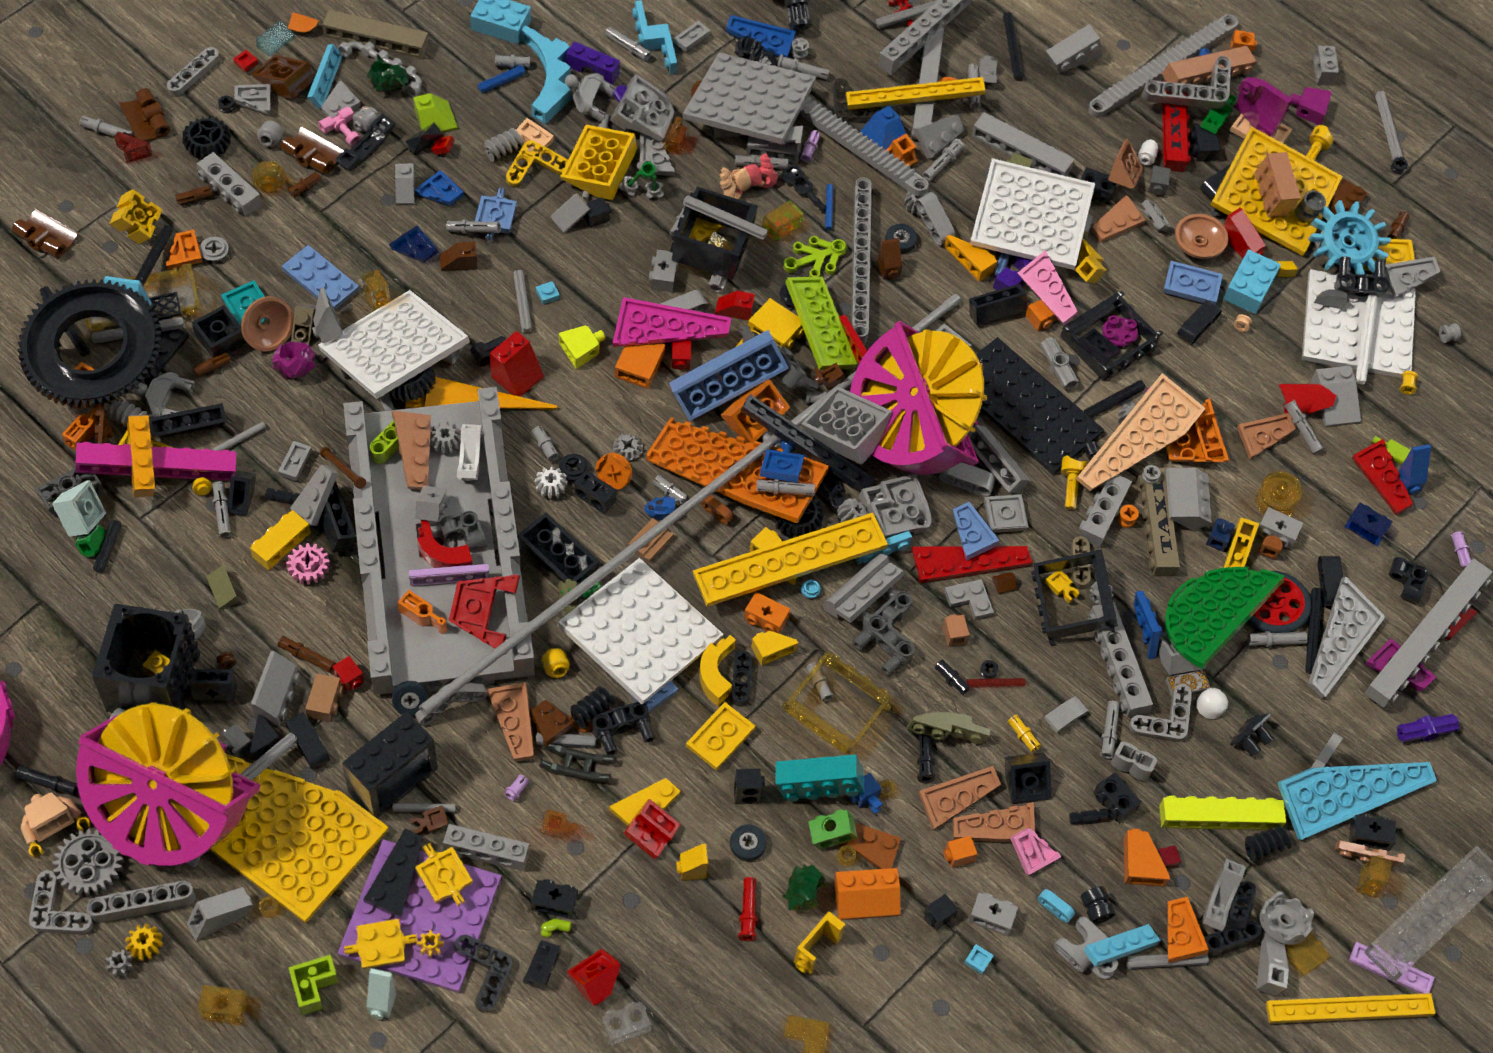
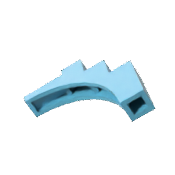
M525 25L521 29V41L538 55L546 72L545 85L539 97L532 104V116L546 125L571 100V88L565 84L566 76L571 74V67L565 63L566 52L570 46L558 38L552 42L547 37L540 35L534 29Z

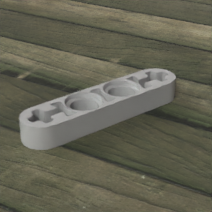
M214 47L203 50L168 81V93L171 96H180L219 62L218 50ZM198 64L204 65L200 69L195 68V66ZM185 75L192 76L190 79L183 78Z

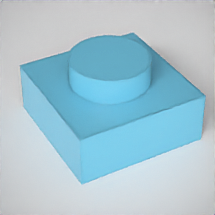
M553 281L536 287V293L543 305L560 299V294Z
M975 944L964 964L982 975L994 955Z

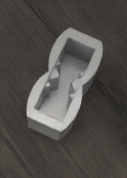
M1121 742L1111 764L1120 771L1129 772L1138 780L1147 781L1155 767L1157 758L1148 752L1139 751L1130 743Z

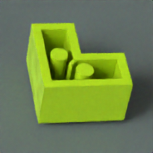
M331 955L288 967L301 1015L323 1009L318 989L338 983Z

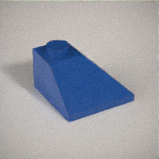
M890 106L876 112L860 131L864 137H868V140L872 139L874 144L878 143L879 147L882 146L884 151L895 139L906 134L900 117Z

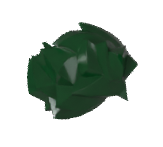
M377 54L378 61H374L371 64V68L366 76L373 84V89L377 88L376 92L401 90L404 85H409L406 69L400 67L399 64L392 65L385 62Z
M803 865L802 868L796 866L788 881L789 888L786 894L782 895L788 901V910L806 912L818 905L815 902L817 889L831 886L829 883H824L826 879L824 874L814 865L808 867Z

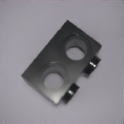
M1086 167L1080 180L1095 183L1092 194L1093 199L1106 204L1110 203L1117 183L1108 181L1110 175Z
M587 470L574 482V495L603 514H606L616 502L617 490Z
M736 769L734 779L735 804H759L760 796H764L765 776H761V769Z
M1116 772L1097 784L1093 792L1096 800L1107 808L1109 815L1116 819L1118 823L1135 813L1141 805L1140 800ZM1105 789H1110L1113 793H1108ZM1118 804H1123L1126 809L1120 808Z

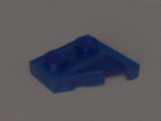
M418 225L389 244L391 250L423 263L439 253Z

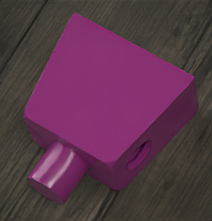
M1305 87L1302 95L1291 94V104L1298 105L1297 116L1316 125H1321L1332 92Z

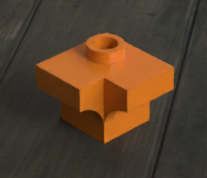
M907 134L895 139L886 149L890 155L894 154L895 158L898 157L900 162L904 161L906 166L912 167L918 162L915 155L916 145Z

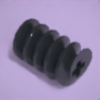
M599 686L595 691H591L589 695L583 697V700H579L577 704L571 706V716L578 726L585 728V722L588 724L592 723L591 717L594 719L597 713H604L603 708L606 711L610 710L609 704L614 705L615 703L607 689Z
M1280 825L1245 838L1246 853L1252 862L1256 861V856L1258 859H1263V853L1266 857H1269L1271 852L1277 854L1278 849L1283 852L1285 846L1288 849L1291 848L1290 836Z

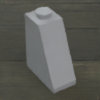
M241 887L198 901L187 922L195 941L246 916L252 906L251 897Z

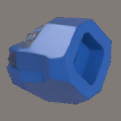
M664 496L663 498H655L645 505L644 512L650 518L663 520L675 511V497Z

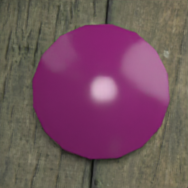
M1112 315L1105 322L1102 333L1114 345L1127 346L1135 342L1138 337L1137 323L1133 319L1128 320Z

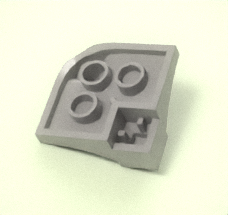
M635 74L621 101L615 108L610 121L624 130L626 128L632 129L661 142L673 118L674 109L669 98L661 90Z
M916 474L882 481L878 486L862 489L859 494L862 505L866 507V511L869 513L873 512L885 538L906 531L914 532V534L927 531L931 524L930 509Z

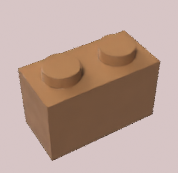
M316 673L305 708L307 718L331 722L333 715L336 716L338 697L341 698L344 691L340 678Z

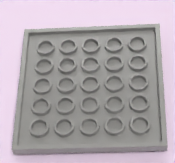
M719 52L683 112V119L783 144L816 82V76Z

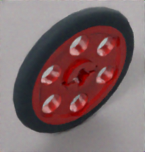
M1273 571L1284 575V582L1254 613L1248 622L1263 632L1291 633L1301 628L1307 622L1312 608L1311 598L1304 585L1295 577L1284 572ZM1287 586L1291 591L1284 593L1280 587ZM1272 600H1274L1275 602H1279L1278 605H1276V603H1271ZM1297 602L1299 604V608L1294 609L1289 605V603ZM1267 612L1270 617L1264 619L1259 615V613ZM1284 614L1288 616L1289 620L1284 622L1279 619V615Z

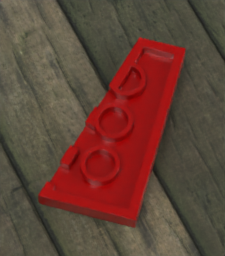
M1383 438L1354 454L1352 460L1394 514L1398 515L1412 507L1413 503L1404 483L1400 480L1398 469L1395 468L1392 462V456L1387 451Z

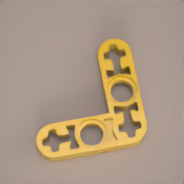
M529 140L523 145L508 170L506 182L512 187L518 186L534 161L561 175L564 168L562 170L559 169V165L563 163L566 166L568 160L538 142ZM533 146L534 151L528 152V148ZM549 154L551 161H543L542 155ZM525 160L528 165L520 167L518 161ZM517 170L519 172L517 179L512 181L511 176H514Z

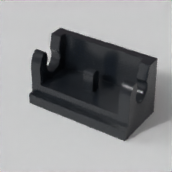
M541 940L523 979V983L545 991L561 954V946Z

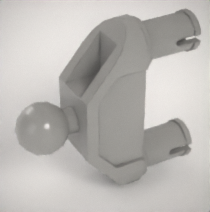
M599 73L587 75L580 82H578L579 80L576 75L570 74L566 76V86L576 88L573 99L578 111L584 115L588 114L601 122L606 113L593 105V99L598 89L611 97L616 87L606 82Z
M168 372L152 379L149 387L145 383H140L138 385L139 389L134 388L133 392L137 396L146 397L151 415L157 417L180 412L165 408L169 398L176 388L191 393L194 389L195 381L180 378L176 373Z

